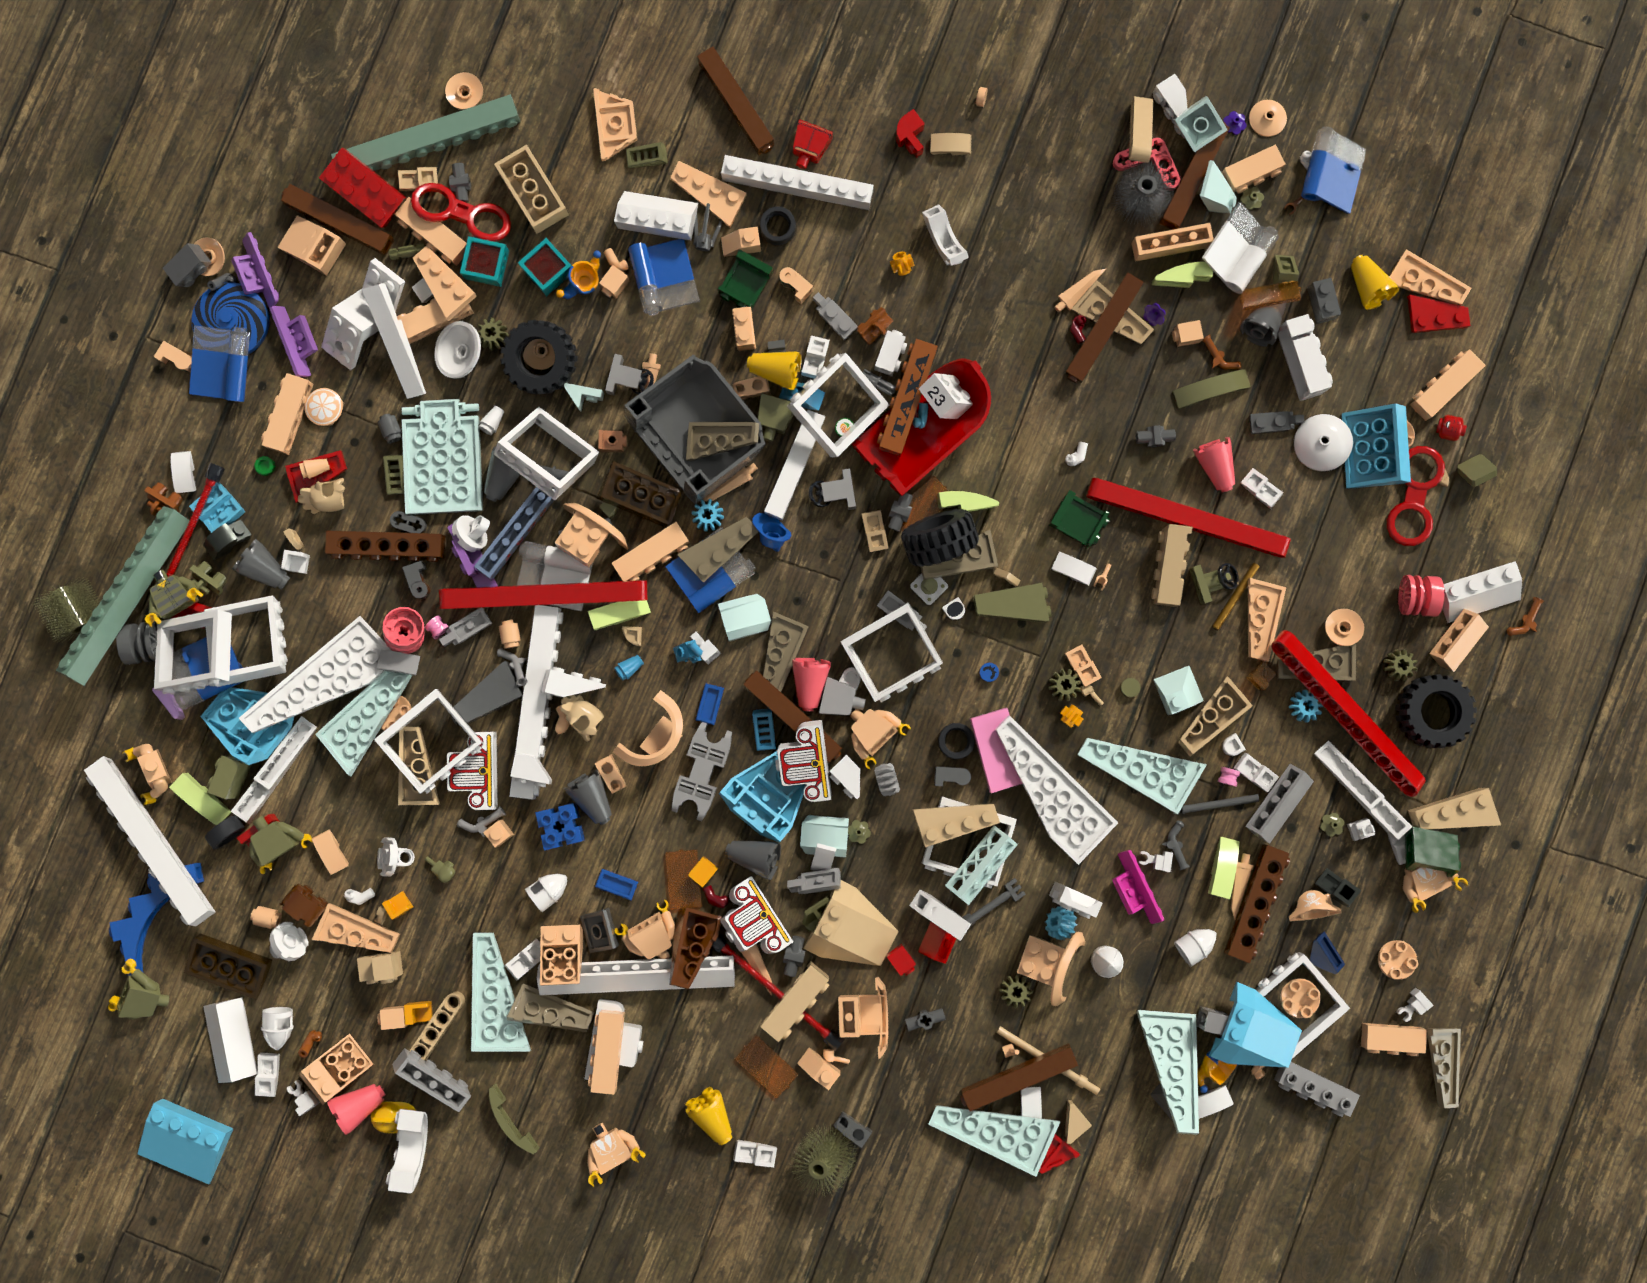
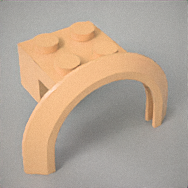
M577 503L563 504L564 509L573 514V517L555 541L557 548L588 568L600 553L599 548L609 534L616 539L620 546L628 550L623 534L602 517Z
M661 690L653 700L665 708L671 721L663 716L640 745L650 755L633 753L621 743L613 751L615 755L631 765L650 766L665 760L674 751L683 736L681 711L675 701Z
M1076 932L1066 948L1054 945L1036 936H1029L1017 973L1052 986L1050 998L1052 1006H1058L1066 1000V997L1062 996L1065 975L1074 953L1081 945H1085L1083 933Z
M876 977L875 987L878 990V994L840 995L838 997L840 1037L880 1035L878 1046V1059H880L888 1046V1003L886 987L881 979Z

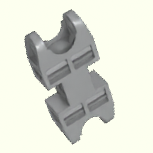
M705 722L700 724L694 734L687 753L688 756L696 758L690 777L679 776L672 802V812L677 813L680 805H683L686 800H693L698 807L697 811L699 814L697 820L702 821L706 816L717 790V787L708 785L714 766L725 767L732 740V731L727 730L725 737L718 743L709 742L706 736L707 732H705L707 727ZM693 748H697V749L706 751V753L701 752V751H698V750H695V749H693ZM710 753L715 754V755H718V756H721V757H724V758L721 759V758L712 756V755H710ZM681 784H682V785H685V786H688V787H691V788H694V790H693V789H690V788H687V787H684V786H681ZM698 790L703 791V792H706V793H709V794H711V795H708V794L699 792Z

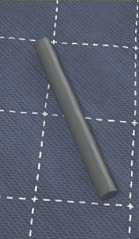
M1255 794L1184 805L1181 810L1182 813L1254 803L1259 802V796Z

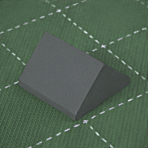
M610 908L580 916L590 953L610 950L619 946Z

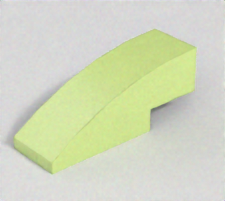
M1206 262L1188 263L1176 266L1157 275L1153 279L1152 285L1190 288L1193 281L1209 282L1213 277V270Z
M947 491L936 494L939 509L958 506V510L964 509L971 512L999 506V501L977 493Z
M647 600L615 602L590 610L588 613L594 630H599L649 614L651 611Z
M182 773L169 787L188 805L215 825L224 821L232 813L215 795L207 793L208 789L205 786H201L189 773Z
M1220 837L1211 871L1212 878L1208 890L1209 894L1230 899L1238 862L1239 841Z

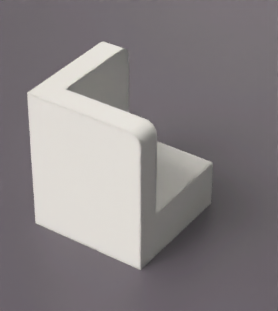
M284 550L281 569L307 574L310 555Z

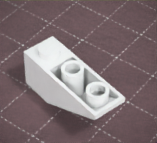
M1174 74L1155 87L1153 97L1163 107L1165 116L1173 122L1176 132L1185 138L1174 119L1188 109L1186 90Z
M553 667V670H546L541 692L557 697H566L604 688L606 684L600 683L601 679L590 677L588 680L582 678L583 674L571 672V675L564 673V669Z
M922 890L918 891L909 905L960 941L971 926L968 921Z

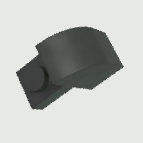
M238 520L230 525L226 523L214 530L206 538L203 546L213 560L229 554L234 545L249 539L252 534L244 523Z
M1326 868L1315 883V885L1330 894L1334 900L1346 907H1349L1361 892L1346 879H1341L1328 868Z

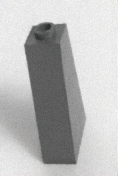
M502 662L453 707L467 724L523 698V690L521 686L516 684L517 678L513 669L509 667V662ZM452 717V720L457 725L458 722Z

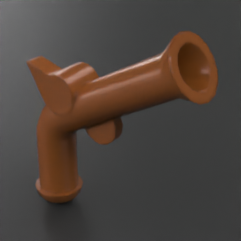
M1210 335L1202 340L1214 358L1212 360V368L1217 365L1226 370H1239L1241 368L1240 361H1224V352L1217 350Z
M1533 597V604L1528 615L1522 617L1523 626L1507 628V635L1525 634L1529 630L1537 632V624L1534 622V619L1544 600Z

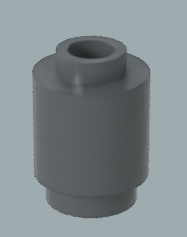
M390 414L380 416L377 424L384 440L389 444L401 440L402 431L396 417Z

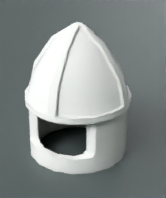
M562 874L539 877L535 883L525 890L539 910L543 912L555 902H558L567 885V877Z
M1209 929L1188 931L1186 935L1175 941L1174 944L1186 963L1192 967L1202 959L1207 958L1211 953L1217 933Z
M1100 946L1091 955V965L1095 972L1102 977H1115L1123 968V957L1113 947Z
M272 1007L262 1011L261 1031H263L264 1038L269 1046L275 1050L282 1048L291 1036L293 1029V1010L291 1008Z

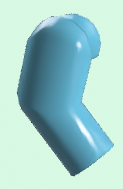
M919 403L918 418L913 419V426L915 428L922 429L925 427L929 403Z

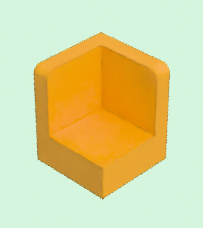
M703 856L688 875L703 888L719 868Z
M404 891L382 903L392 920L413 908Z
M432 1001L405 1004V1025L430 1021L433 1017Z

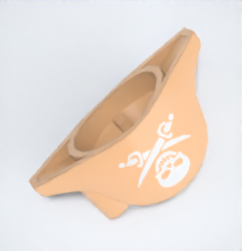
M1310 890L1299 897L1297 908L1289 916V920H1311L1342 912L1339 907L1332 904L1330 894L1324 895L1319 891Z

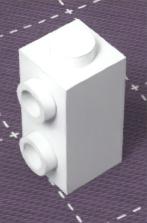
M892 330V332L887 331L875 365L876 371L893 376L894 371L898 372L901 361L898 360L900 353L904 354L907 343H904L905 336H902L901 332Z

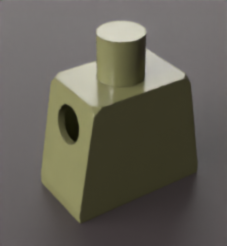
M762 393L758 420L762 428L765 429L763 433L764 440L773 442L776 432L780 434L785 433L794 414L787 407L790 401Z

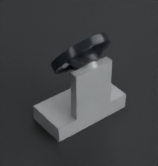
M615 354L605 391L607 394L615 396L618 384L632 388L633 392L639 395L641 392H637L636 389L639 386L642 392L646 390L644 386L647 383L646 378L648 375H650L648 387L654 383L653 373L648 369L639 370L623 366V356Z
M850 469L842 470V480L830 482L816 481L812 483L809 487L811 502L815 506L822 508L828 506L831 501L847 499L848 510L856 509ZM813 487H815L817 490V502L815 501L812 494ZM823 499L824 502H827L825 505L820 504Z

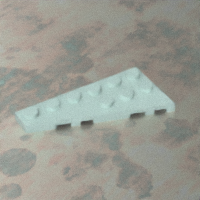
M384 671L316 733V736L349 776H352L413 675Z
M1086 738L1077 753L1078 756L1175 814H1178L1206 767V764Z
M473 933L471 1051L530 1052L531 1048L523 1023L506 1020L515 998L494 933Z
M1137 1010V1015L1176 1131L1180 1134L1197 1135L1199 1134L1196 1014Z
M936 1105L928 1124L1036 1177L1060 1121L978 1110L970 1112L969 1109Z

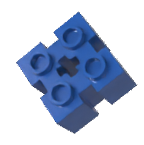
M576 803L558 807L559 812L556 813L554 808L535 812L539 828L544 827L545 834L541 835L544 850L563 846L562 841L565 840L567 845L585 841L582 825L577 826L575 820L580 818ZM558 822H560V824H564L562 832H560V830L556 828Z

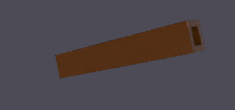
M712 46L697 56L698 64L757 154L770 152L774 146V138L715 48Z
M1225 122L1223 123L1227 131L1195 152L1159 224L1171 230L1180 227L1206 176L1209 161L1214 160L1230 128Z
M289 184L288 188H285L282 192L281 201L287 207L385 257L394 242L390 234L292 184Z
M1130 273L1126 274L1068 367L1066 374L1069 380L1076 384L1078 381L1083 382L1144 284L1142 280Z
M754 670L743 682L746 688L795 732H797V728L801 723L812 721L757 670ZM824 732L827 761H835L841 755L840 750L842 747Z
M1068 1043L962 1088L960 1099L963 1106H968L971 1112L1078 1066V1063Z

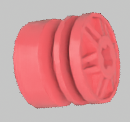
M1419 575L1403 576L1398 593V604L1401 614L1416 616L1420 612L1422 616H1439L1444 602L1442 579L1438 576H1425L1423 579Z
M399 607L391 610L383 621V636L387 647L392 651L410 654L416 652L422 646L425 631L421 615L409 607ZM401 631H403L404 633H407L408 635H407V636H405L404 634L401 635Z

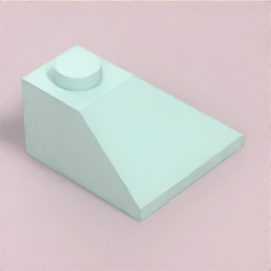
M1207 96L1190 106L1174 119L1194 152L1227 131L1226 126Z
M1210 160L1200 197L1208 211L1231 214L1232 207L1236 205V195L1215 162Z
M1190 666L1153 679L1167 715L1175 714L1204 701Z

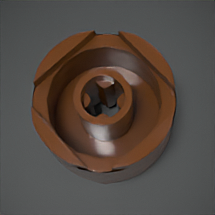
M298 883L293 886L280 905L283 906L282 909L297 921L303 919L306 921L303 925L312 927L326 909L328 902L320 896L318 898L312 894L314 891L305 884L302 886Z

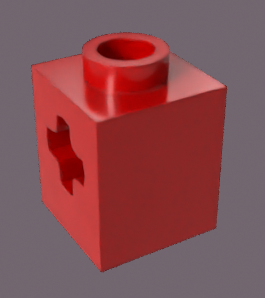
M902 943L886 955L900 976L903 974L907 976L915 970L914 966L916 963Z

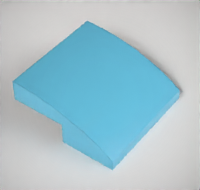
M216 482L215 486L211 489L199 519L204 522L212 533L226 523L228 525L232 524L245 513V510L220 482ZM200 497L189 506L193 512Z

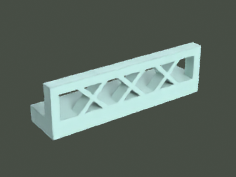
M994 825L945 886L969 905L1018 844ZM996 833L1001 835V838L996 843H992V838ZM987 849V855L979 859L980 852ZM975 864V870L967 874V868ZM963 879V884L958 891L953 888L958 880Z

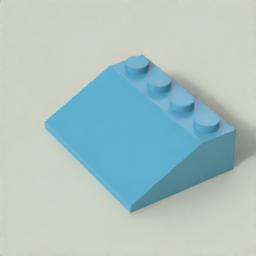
M1390 404L1342 413V421L1349 427L1353 437L1352 451L1345 461L1346 487L1361 488L1411 482L1406 406Z
M161 1099L153 1104L148 1115L138 1155L210 1184L233 1132V1128L170 1101Z

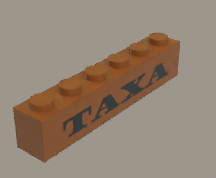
M916 339L914 344H910L907 353L910 355L909 361H904L901 370L904 373L903 379H898L895 388L898 391L896 398L892 397L889 408H892L891 414H886L883 426H886L885 432H880L877 444H880L879 450L901 457L922 395L919 388L927 380L937 351V345Z

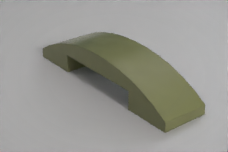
M1243 369L1211 377L1172 392L1177 408L1181 409L1207 399L1245 390L1251 386L1246 370Z
M495 1083L489 1088V1098L498 1124L517 1146L531 1154L536 1153L540 1147L529 1132L523 1136L520 1134L501 1106L506 1101V1097Z

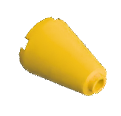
M1359 255L1353 259L1351 269L1362 305L1366 310L1381 306V301L1384 299L1389 301L1398 293V285L1368 256Z
M796 351L753 353L751 357H748L747 368H749L750 373L789 390H794L799 379L796 378L797 373L801 370V354Z

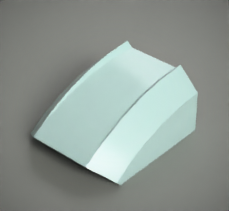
M758 594L718 604L729 642L769 629L771 619L765 599Z
M808 815L802 822L800 846L805 854L814 855L817 843L836 848L835 857H846L849 818Z

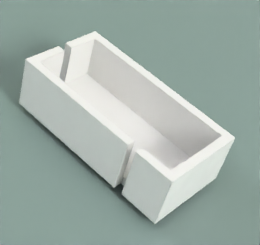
M1308 314L1285 321L1280 326L1278 337L1300 401L1322 395L1332 387L1333 383L1332 376L1326 369V358L1320 351V340L1313 334L1314 322L1309 318Z

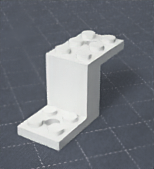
M375 258L370 261L362 289L386 283L396 312L405 281ZM362 289L332 308L321 348L349 370L356 367L363 341L379 331Z

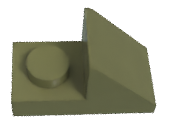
M1275 255L1273 284L1291 285L1292 281H1298L1299 271L1294 256Z

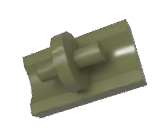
M205 561L197 567L193 565L190 571L192 572V577L195 578L192 581L196 583L198 590L206 595L211 590L220 596L223 592L222 587L227 581L226 577L220 572H217L213 578L209 577L208 574L213 569Z

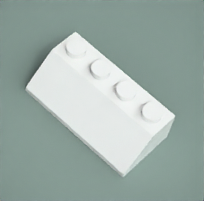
M624 191L617 204L614 222L618 229L691 241L698 203Z
M1516 561L1443 584L1444 602L1442 609L1447 623L1455 621L1463 609L1478 614L1521 600L1522 578Z

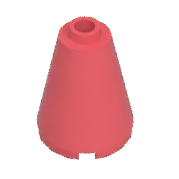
M1225 437L1223 442L1217 439L1199 446V451L1193 449L1194 455L1216 490H1221V492L1232 490V486L1235 485L1230 437Z
M795 658V660H792L798 705L802 707L803 711H814V708H818L831 662L821 659V663H819L815 658Z
M372 1084L327 1101L332 1115L334 1114L337 1119L336 1122L347 1135L384 1101L385 1092L380 1085Z

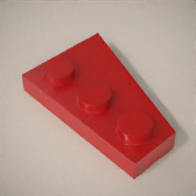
M1414 295L1407 296L1412 333L1461 329L1471 326L1468 307Z
M341 450L308 459L327 458L330 470L310 479L303 478L299 464L304 461L285 466L296 503H299L298 496L301 495L300 490L302 488H311L318 481L320 483L329 482L347 470Z

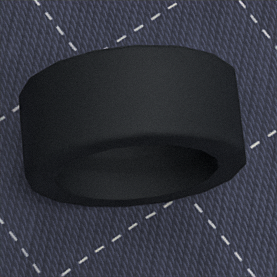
M772 207L763 213L760 219V231L762 237L768 243L780 246L788 243L793 238L796 222L789 210L784 207ZM783 216L789 223V229L786 234L777 237L768 232L767 222L771 217Z
M951 723L945 726L940 731L938 737V746L941 752L951 759H962L968 756L973 751L975 745V736L972 730L961 723ZM952 730H960L967 736V746L961 752H952L945 745L946 735Z
M231 816L212 828L205 835V839L212 849L216 850L235 839L243 832L245 827L237 816Z

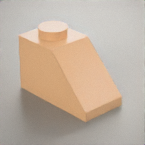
M758 227L738 229L721 237L724 257L735 256L739 250L747 254L761 252Z
M811 1048L806 1050L797 1063L815 1081L828 1090L840 1076L838 1068L826 1061Z

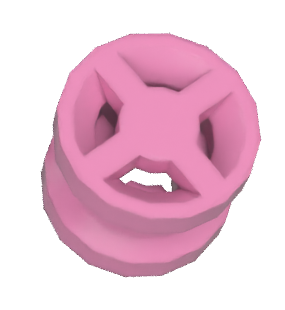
M439 615L431 619L424 627L432 633L434 639H438L449 629V626L441 621L442 618Z
M1221 767L1220 771L1222 774L1217 782L1237 787L1236 779L1240 776V771Z

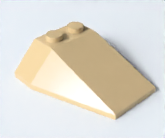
M841 880V888L832 890L831 898L803 949L822 958L881 966L898 930L856 887Z

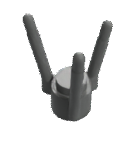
M709 203L706 204L703 229L699 236L696 214L693 242L695 249L707 252L710 251V247L714 248L715 240L723 224V221H719L712 239H710L711 235L706 234L710 210Z

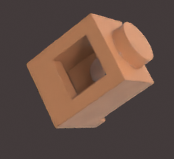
M599 430L598 449L600 452H624V447H627V436H624L623 431ZM611 437L616 438V441L614 443L609 442V439Z

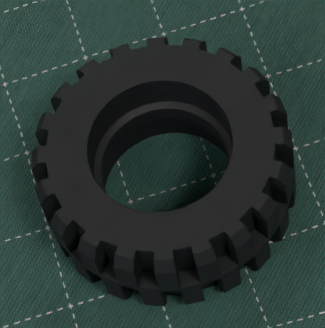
M529 320L527 323L522 322L518 324L517 328H513L509 332L511 335L505 337L503 342L506 344L505 347H501L500 352L503 353V358H500L501 364L505 366V369H503L504 374L510 377L509 381L512 384H516L518 389L532 394L553 393L555 390L563 388L564 384L572 379L571 374L575 373L576 370L574 364L578 360V356H575L574 352L577 349L571 342L573 340L571 336L567 335L562 327L547 321ZM536 339H543L549 342L555 353V362L552 369L547 374L541 376L530 373L524 364L523 358L526 346Z
M954 509L925 517L909 525L908 528L903 530L901 539L909 562L914 566L923 567L947 562L969 552L970 549L975 548V545L978 544L979 536L971 513L964 509Z
M1441 674L1423 676L1411 681L1410 685H1406L1403 688L1404 693L1399 694L1398 700L1400 704H1396L1395 710L1399 711L1396 721H1400L1402 724L1399 726L1401 732H1406L1405 737L1408 740H1414V744L1425 746V748L1452 747L1457 742H1462L1466 739L1465 735L1470 734L1473 730L1470 726L1476 723V718H1473L1474 713H1477V707L1473 708V702L1476 701L1474 696H1469V688L1467 686L1462 687L1463 682L1460 680H1453L1452 676H1442ZM1433 693L1444 697L1450 707L1449 721L1440 730H1434L1427 726L1421 714L1423 701L1428 695Z

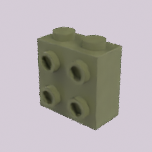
M231 754L229 756H221L215 764V774L208 782L207 786L209 789L207 793L223 799H238L252 764L246 765Z

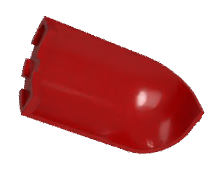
M957 359L943 365L927 377L928 380L934 373L954 375L959 380L960 387L969 393L973 405L958 419L940 418L931 405L928 404V417L925 427L922 429L915 428L912 421L901 457L879 450L880 444H877L880 432L884 433L886 426H883L886 414L890 415L892 408L851 443L865 462L868 461L872 466L876 467L874 472L883 481L885 479L891 483L890 487L901 496L976 432L986 420L991 406V391L986 378L980 371L982 369L975 360ZM922 394L919 403H929ZM919 404L914 415V418H918Z

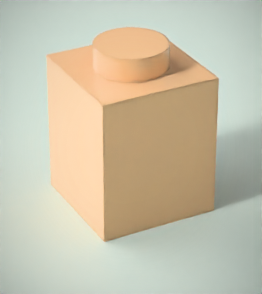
M612 265L599 282L602 288L601 292L609 298L613 296L617 299L630 280L626 274Z
M1200 320L1176 325L1172 331L1173 341L1177 343V347L1197 344L1204 339Z
M498 820L483 832L495 848L501 846L514 835L503 820Z
M404 1006L385 1007L378 1013L377 1019L378 1024L381 1025V1030L405 1028L408 1026L405 1025Z

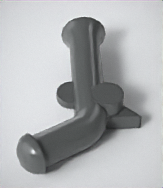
M1178 820L1168 834V841L1162 843V845L1173 850L1180 870L1190 867V865L1187 864L1181 851L1183 847L1182 842H1177L1176 835L1184 827V823Z

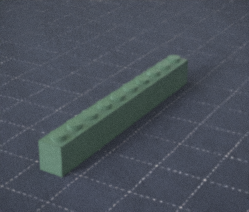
M510 94L348 148L347 150L370 169L376 171L388 169L397 163H406L414 157H424L432 151H442L450 145H460L468 139H478L486 133H496L504 127H514L521 121ZM338 152L331 154L332 159Z
M165 506L158 511L155 520L147 528L145 535L136 545L130 558L126 560L120 573L114 578L113 584L103 595V599L98 607L93 610L92 616L82 627L79 636L71 644L65 657L59 662V666L56 669L57 672L83 686L86 684L153 581V575L160 570L186 530L189 523L187 518L176 510Z

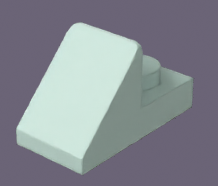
M568 383L564 384V388L580 412L582 411L584 398H586V401L597 403L598 400L603 401L604 393L600 389Z

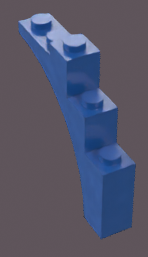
M201 863L185 865V868L196 884L204 882ZM148 874L147 884L152 893L129 898L128 909L132 914V918L110 922L109 934L113 938V942L121 940L120 950L122 955H124L125 962L128 959L135 960V969H139L142 972L143 945L148 928L155 915L171 899L168 894H165L160 889V882L151 874Z

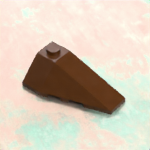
M687 907L678 911L674 929L669 985L684 989L690 988L700 970L702 962L709 954L713 942L716 941L719 935L721 916Z

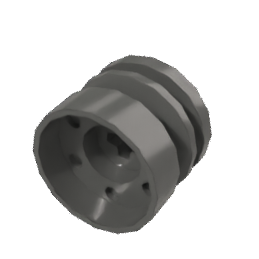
M155 621L152 624L153 627H150L146 622L140 623L139 626L134 623L123 625L116 636L119 657L124 664H139L143 660L144 662L155 661L157 646V623Z

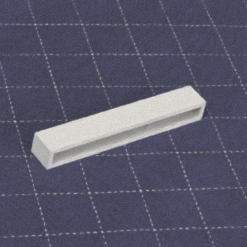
M728 155L724 157L721 171L722 181L865 210L870 209L874 186L871 184Z

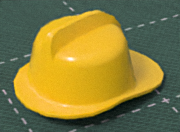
M382 1102L371 1113V1122L379 1132L398 1133V1124H395L396 1113L400 1109L414 1111L416 1109L406 1102Z

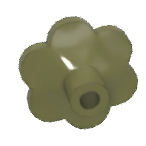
M1257 187L1248 188L1243 191L1240 202L1245 205L1247 210L1259 209L1264 200V195L1260 193Z
M1337 813L1324 815L1320 829L1325 831L1329 837L1335 834L1339 835L1343 832L1344 820L1339 818Z
M854 820L852 825L848 827L849 839L851 842L865 843L866 838L871 835L868 823Z

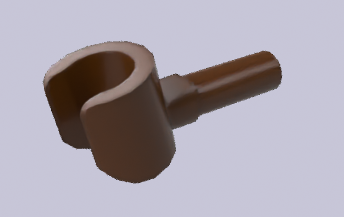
M1298 197L1293 203L1286 204L1283 210L1291 207L1293 211L1289 216L1293 215L1296 207L1304 198Z

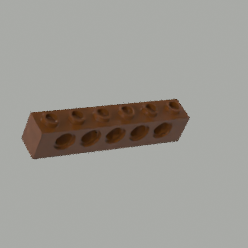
M326 531L325 554L330 555L331 559H343V556H350L352 560H362V557H369V560H381V557H389L390 561H400V558H408V561L418 562L420 558H427L428 562H438L439 559H444L445 536L429 533ZM350 541L351 547L348 550H344L345 542ZM369 541L370 548L364 551L363 544ZM388 542L389 549L383 552L382 545ZM408 543V550L402 552L401 545ZM423 543H427V550L421 553L420 546Z
M1262 845L1224 950L1225 954L1248 963L1254 960L1257 954V949H1255L1257 942H1260L1263 937L1264 931L1262 929L1264 923H1267L1270 918V906L1275 903L1277 898L1275 892L1283 881V870L1288 867L1290 862L1288 852L1269 845ZM1273 862L1275 864V870L1270 873L1268 871V865L1269 863ZM1266 880L1269 884V887L1267 890L1263 891L1261 889V884L1263 881ZM1257 899L1262 901V906L1259 909H1256L1254 906ZM1251 917H1254L1256 920L1253 927L1248 926V920ZM1247 935L1249 937V942L1247 945L1243 946L1241 943V939L1243 936Z

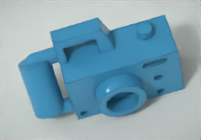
M695 640L685 642L673 648L677 663L682 661L688 662L689 660L692 663H696L701 660L700 656L703 650L696 644Z

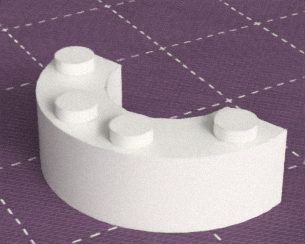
M400 1109L395 1117V1124H398L397 1141H399V1146L395 1150V1163L391 1172L387 1174L386 1184L389 1185L388 1191L413 1193L424 1161L428 1119L426 1112Z

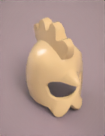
M339 478L323 483L318 481L311 488H302L300 490L301 495L298 496V502L303 503V509L311 510L313 514L319 511L334 512L344 509L343 492L345 487L341 485L344 479Z
M575 695L563 697L560 710L566 714V720L586 742L590 741L589 735H596V725L604 718V715L593 704L584 701L581 695L577 697Z

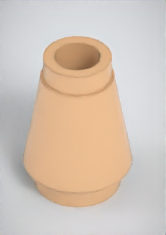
M327 458L303 460L304 462L299 464L303 478L310 479L330 470Z

